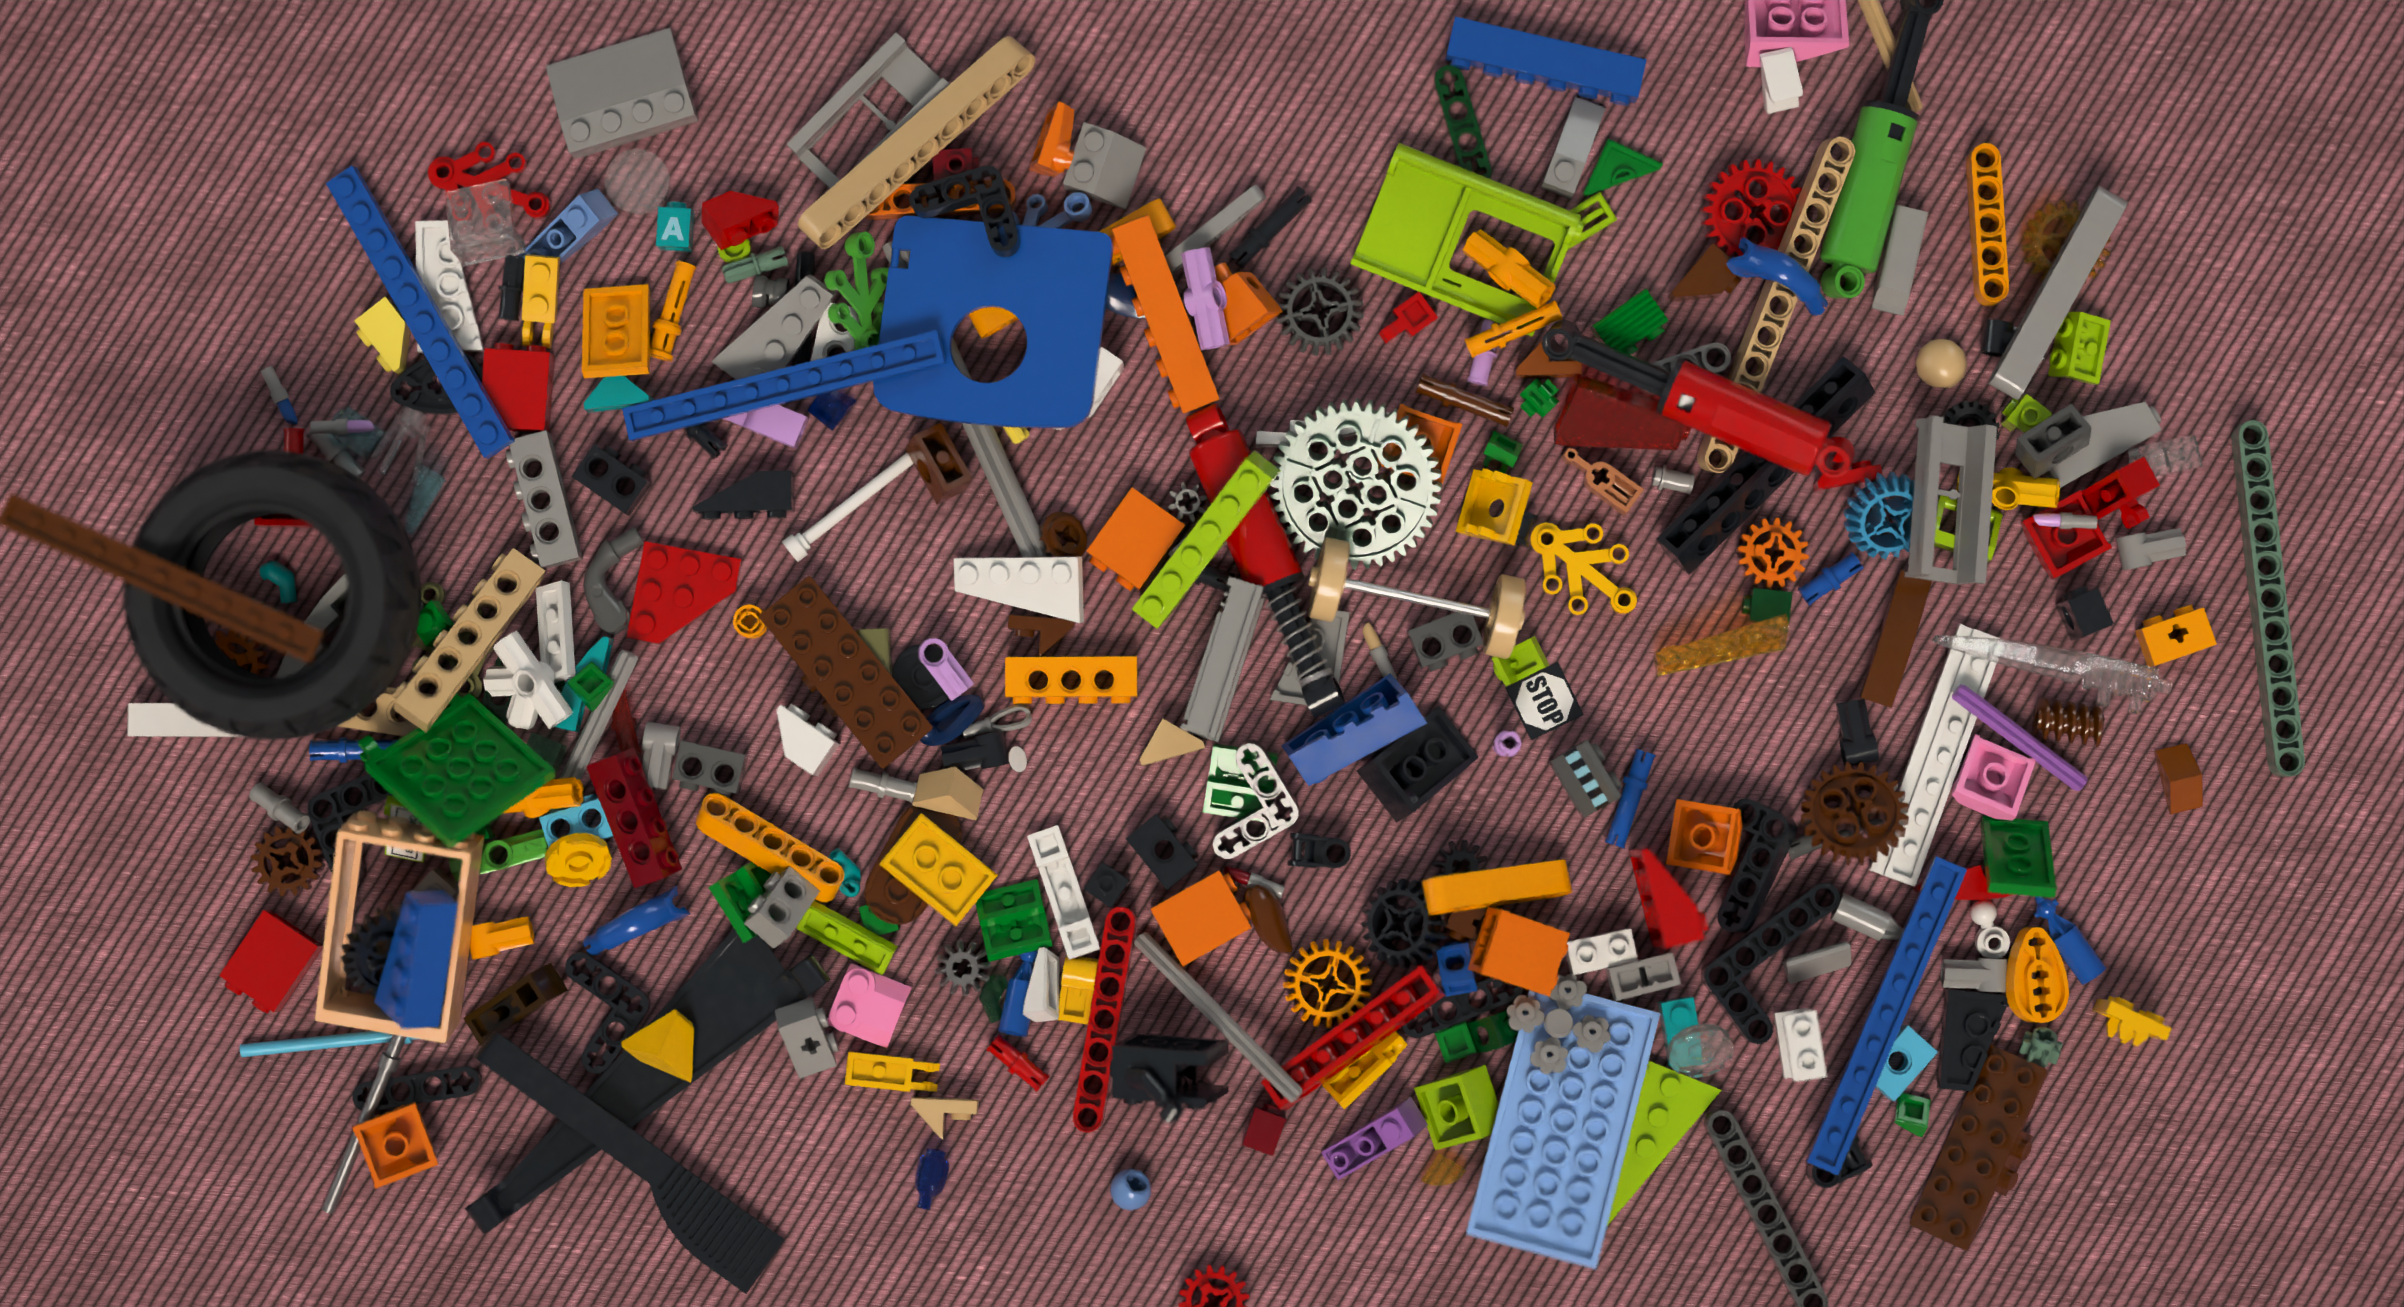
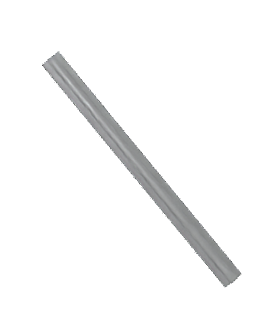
M892 241L882 246L889 264L892 255ZM900 251L898 268L908 269L910 251ZM952 338L951 351L954 363L964 376L972 380L958 347ZM962 423L1022 557H1052L1051 553L1045 552L1047 548L1045 543L1039 540L1042 532L994 427Z

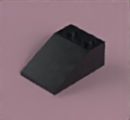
M1439 706L1423 717L1427 724L1391 742L1356 770L1396 823L1414 813L1479 758Z

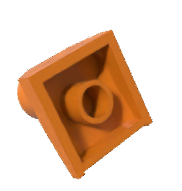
M1058 101L1057 104L1048 109L1028 170L1056 177L1063 173L1065 169H1069L1074 157V151L1070 150L1074 121L1073 108Z
M1400 403L1396 419L1400 420L1406 415L1409 416L1407 427L1418 424L1419 428L1416 436L1423 434L1428 436L1423 446H1434V451L1428 457L1439 458V463L1432 469L1442 471L1441 477L1433 481H1438L1443 485L1462 424L1414 410ZM1396 443L1386 444L1385 451L1387 454L1396 456L1402 452L1400 446ZM1383 464L1380 466L1388 471L1392 470V467L1385 468ZM1403 472L1400 474L1402 476L1416 480V477L1410 472Z
M1676 799L1666 864L1730 875L1738 855L1742 831L1741 809Z
M416 1102L398 1106L392 1111L352 1126L370 1170L375 1189L439 1164Z

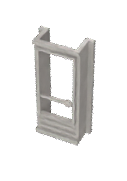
M895 32L786 145L801 162L831 189L840 180L810 150L859 99L885 123L888 130H891L861 160L863 161L943 91L949 83L943 77L942 79L938 77L907 47L906 41ZM881 77L913 106L896 126L894 121L888 120L863 96Z
M1939 416L1916 419V428L1919 429L1909 564L1905 577L1956 585L1986 584L1997 426L1964 427L1943 423L1944 417ZM1940 463L1960 466L1958 492L1955 489L1950 491L1938 489ZM1938 495L1949 496L1950 499L1958 498L1952 570L1933 567Z
M1232 577L1228 578L1227 586L1230 591L1224 592V597L1227 601L1220 604L1223 613L1218 612L1184 716L1187 725L1181 724L1180 727L1190 734L1218 743L1265 598L1261 599L1264 587Z

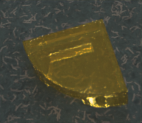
M1438 1152L1421 1181L1433 1186H1444L1460 1179L1467 1170Z

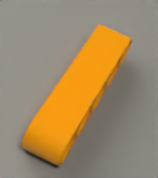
M1990 143L1979 144L1968 154L1966 158L1974 295L1980 304L1990 307L1996 305L2007 296L2009 277L2001 155L1996 146ZM1976 154H1987L1991 161L1990 167L1979 166L1976 161ZM1980 185L1990 187L1993 193L1991 200H1984L1979 196L1978 187ZM1987 217L1994 222L1995 228L1993 232H1985L1981 228V218ZM1983 250H1991L1996 254L1997 261L1995 265H1988L1983 261ZM1986 282H1993L1997 285L1999 294L1996 298L1989 297L1985 293L1984 285Z
M711 793L704 798L696 817V825L701 832L771 874L775 871L780 874L791 866L820 890L815 898L819 902H829L836 897L845 876L843 868L837 862L720 793Z
M1566 860L1446 875L1422 881L1429 915L1550 899L1573 893Z

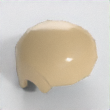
M1948 339L1929 341L1919 350L1915 362L1919 377L1927 385L1935 388L1954 387L1965 377L1968 366L1965 352L1955 342Z

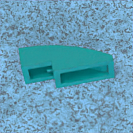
M603 636L575 667V674L579 673L591 661L607 674L614 639ZM566 682L561 695L573 713L555 727L580 732L586 705Z

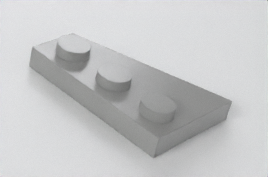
M1337 610L1332 622L1311 618L1310 623L1312 625L1309 627L1312 635H1317L1314 641L1317 647H1322L1319 653L1322 659H1327L1324 665L1326 669L1331 668L1332 674L1339 683L1350 612ZM1292 657L1270 700L1307 706L1303 697L1302 687L1297 680L1300 675L1299 670L1292 668V665L1295 663Z

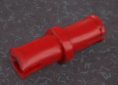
M1000 1033L986 1048L988 1052L1008 1067L1007 1071L1011 1075L1014 1073L1018 1075L1035 1092L1041 1088V1085L1050 1076L1030 1061L1025 1051L1020 1052Z

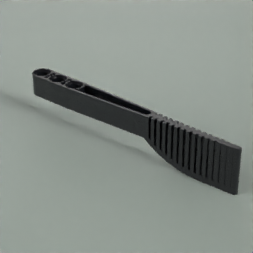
M494 1029L474 1055L486 1067L648 1182L659 1212L677 1240L694 1257L743 1293L747 1294L785 1242V1239Z

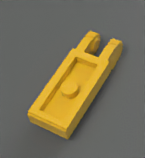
M525 255L522 320L524 321L522 329L523 346L531 345L533 342V323L544 322L542 344L546 348L552 347L554 323L557 320L560 257Z
M849 1051L845 1085L907 1092L911 1090L937 1092L938 1084L930 1081L915 1082L912 1081L913 1069L935 1072L940 1070V1064L914 1061V1058Z

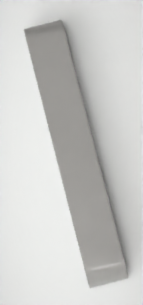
M2099 185L2095 188L1988 381L1989 385L2016 400L2021 397L2116 227L2128 201Z

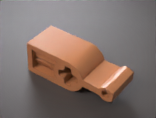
M1568 448L1561 457L1564 463L1572 464L1584 473L1583 482L1591 493L1623 516L1629 511L1644 490L1606 462H1596L1590 465L1579 457L1578 452L1573 448ZM1602 470L1606 473L1604 480L1607 483L1601 482L1596 485L1593 482L1595 476L1592 474V471L1598 473Z

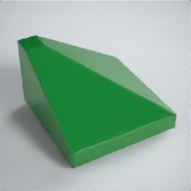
M591 661L569 680L567 684L588 709L593 712L610 691L614 681Z
M1901 1093L1897 1098L1894 1123L1916 1136L1923 1137L1928 1128L1931 1099Z

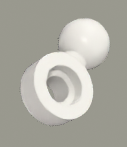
M1978 900L1972 905L1970 910L1972 920L1981 926V929L1975 936L1976 949L1988 959L2001 958L2009 949V936L2002 928L1993 923L1997 915L1995 905L1989 900ZM1991 938H1998L1999 944L1996 948H1989L1988 942Z

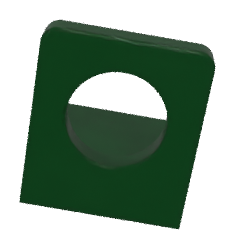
M1507 1010L1467 1023L1477 1054L1499 1049L1516 1042L1518 1031L1510 1028V1016L1507 1014ZM1479 1027H1483L1489 1035L1488 1044H1484L1478 1036Z

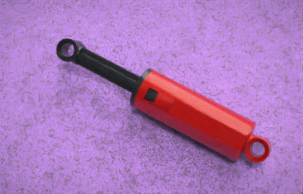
M1560 320L1554 323L1543 337L1542 347L1550 358L1555 360L1566 358L1576 360L1658 395L1660 400L1656 413L1800 475H1810L1814 466L1818 465L1819 470L1824 475L1832 478L1840 477L1847 472L1854 459V446L1849 440L1839 436L1827 437L1831 428L1829 421L1681 358L1677 360L1672 372H1669L1582 335L1577 325L1568 320ZM1555 334L1565 336L1568 340V346L1558 344L1555 340ZM1832 451L1838 452L1842 455L1844 461L1840 463L1834 462L1829 458L1828 453Z

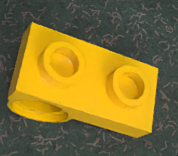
M1066 956L1061 980L1062 987L1059 999L1058 1020L1088 1025L1099 959L1079 956L1069 960L1068 956Z

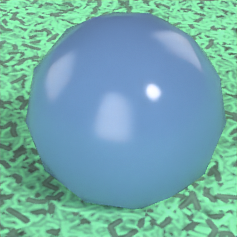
M1130 1168L1115 1175L1110 1185V1195L1114 1203L1120 1208L1132 1211L1147 1204L1151 1196L1152 1185L1144 1173Z

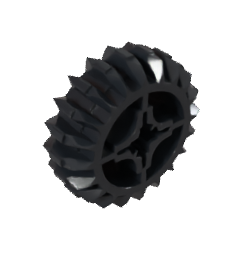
M1400 879L1398 883L1396 881L1387 882V889L1384 887L1376 889L1378 898H1368L1372 908L1362 910L1365 915H1369L1368 921L1361 923L1362 927L1369 929V932L1362 937L1366 941H1372L1368 949L1371 952H1378L1377 959L1379 961L1387 960V964L1391 967L1399 965L1401 968H1409L1411 964L1413 966L1423 965V959H1433L1431 949L1435 951L1442 949L1437 940L1438 938L1445 939L1448 937L1444 932H1441V926H1446L1449 922L1441 919L1442 914H1428L1422 883L1416 880L1410 883L1408 879ZM1410 897L1418 905L1414 908L1409 907L1406 909L1405 906H1400L1398 901L1402 898ZM1403 938L1404 941L1410 942L1412 946L1406 950H1400L1392 942Z

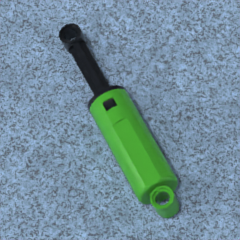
M1900 0L1904 16L1880 101L1865 100L1862 102L1851 140L1855 148L1854 159L1829 219L1820 251L1821 260L1832 265L1821 277L1822 290L1830 298L1841 299L1858 296L1864 288L1865 279L1863 273L1871 274L1876 272L1920 118L1919 114L1905 108L1929 21L1932 19L1933 14L1941 9L1944 0H1925L1923 6L1919 0ZM1841 275L1846 280L1844 289L1841 288L1839 283Z

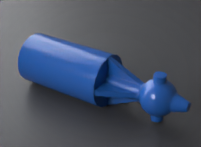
M2035 897L2037 906L2036 912L2033 913L2037 919L2039 917L2048 919L2050 937L2082 985L2086 984L2106 970L2105 965L2078 927L2055 913L2056 906L2059 904L2057 900Z
M1038 950L1019 954L1023 962L1012 979L1008 981L998 1029L999 1032L1019 1037H1027L1031 1019L1023 1015V1007L1033 972L1032 963L1036 960Z

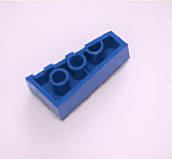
M1390 673L1281 746L1300 776L1310 786L1324 781L1329 775L1427 724L1408 692Z

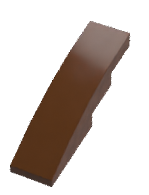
M1901 569L1879 629L1880 634L1869 662L1870 667L1859 695L1862 699L1892 708L1932 583L1930 580L1905 577V572L1907 571Z

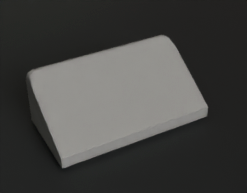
M1839 942L1783 959L1782 964L1788 982L1792 984L1849 967L1852 963L1851 947L1847 942Z

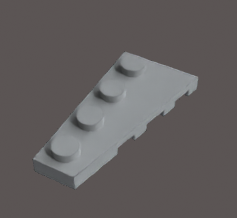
M811 274L807 275L711 362L736 380L788 367L837 293L829 290L825 284Z

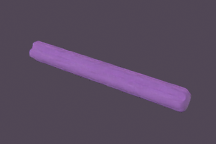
M1960 684L1952 694L1953 700L2030 758H2034L2038 764L2070 788L2080 791L2087 783V776L1969 687Z

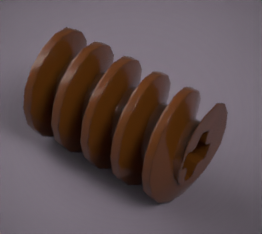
M2042 697L2038 701L2033 713L2032 736L2036 734L2038 729H2041L2042 738L2046 740L2050 732L2054 731L2055 740L2059 742L2063 734L2067 733L2068 742L2072 744L2076 736L2080 735L2081 744L2084 746L2089 738L2093 737L2095 747H2099L2104 731V715L2101 712V708L2097 705L2092 706L2089 711L2088 706L2081 703L2075 709L2073 702L2068 701L2062 707L2061 701L2055 699L2049 705L2048 699Z

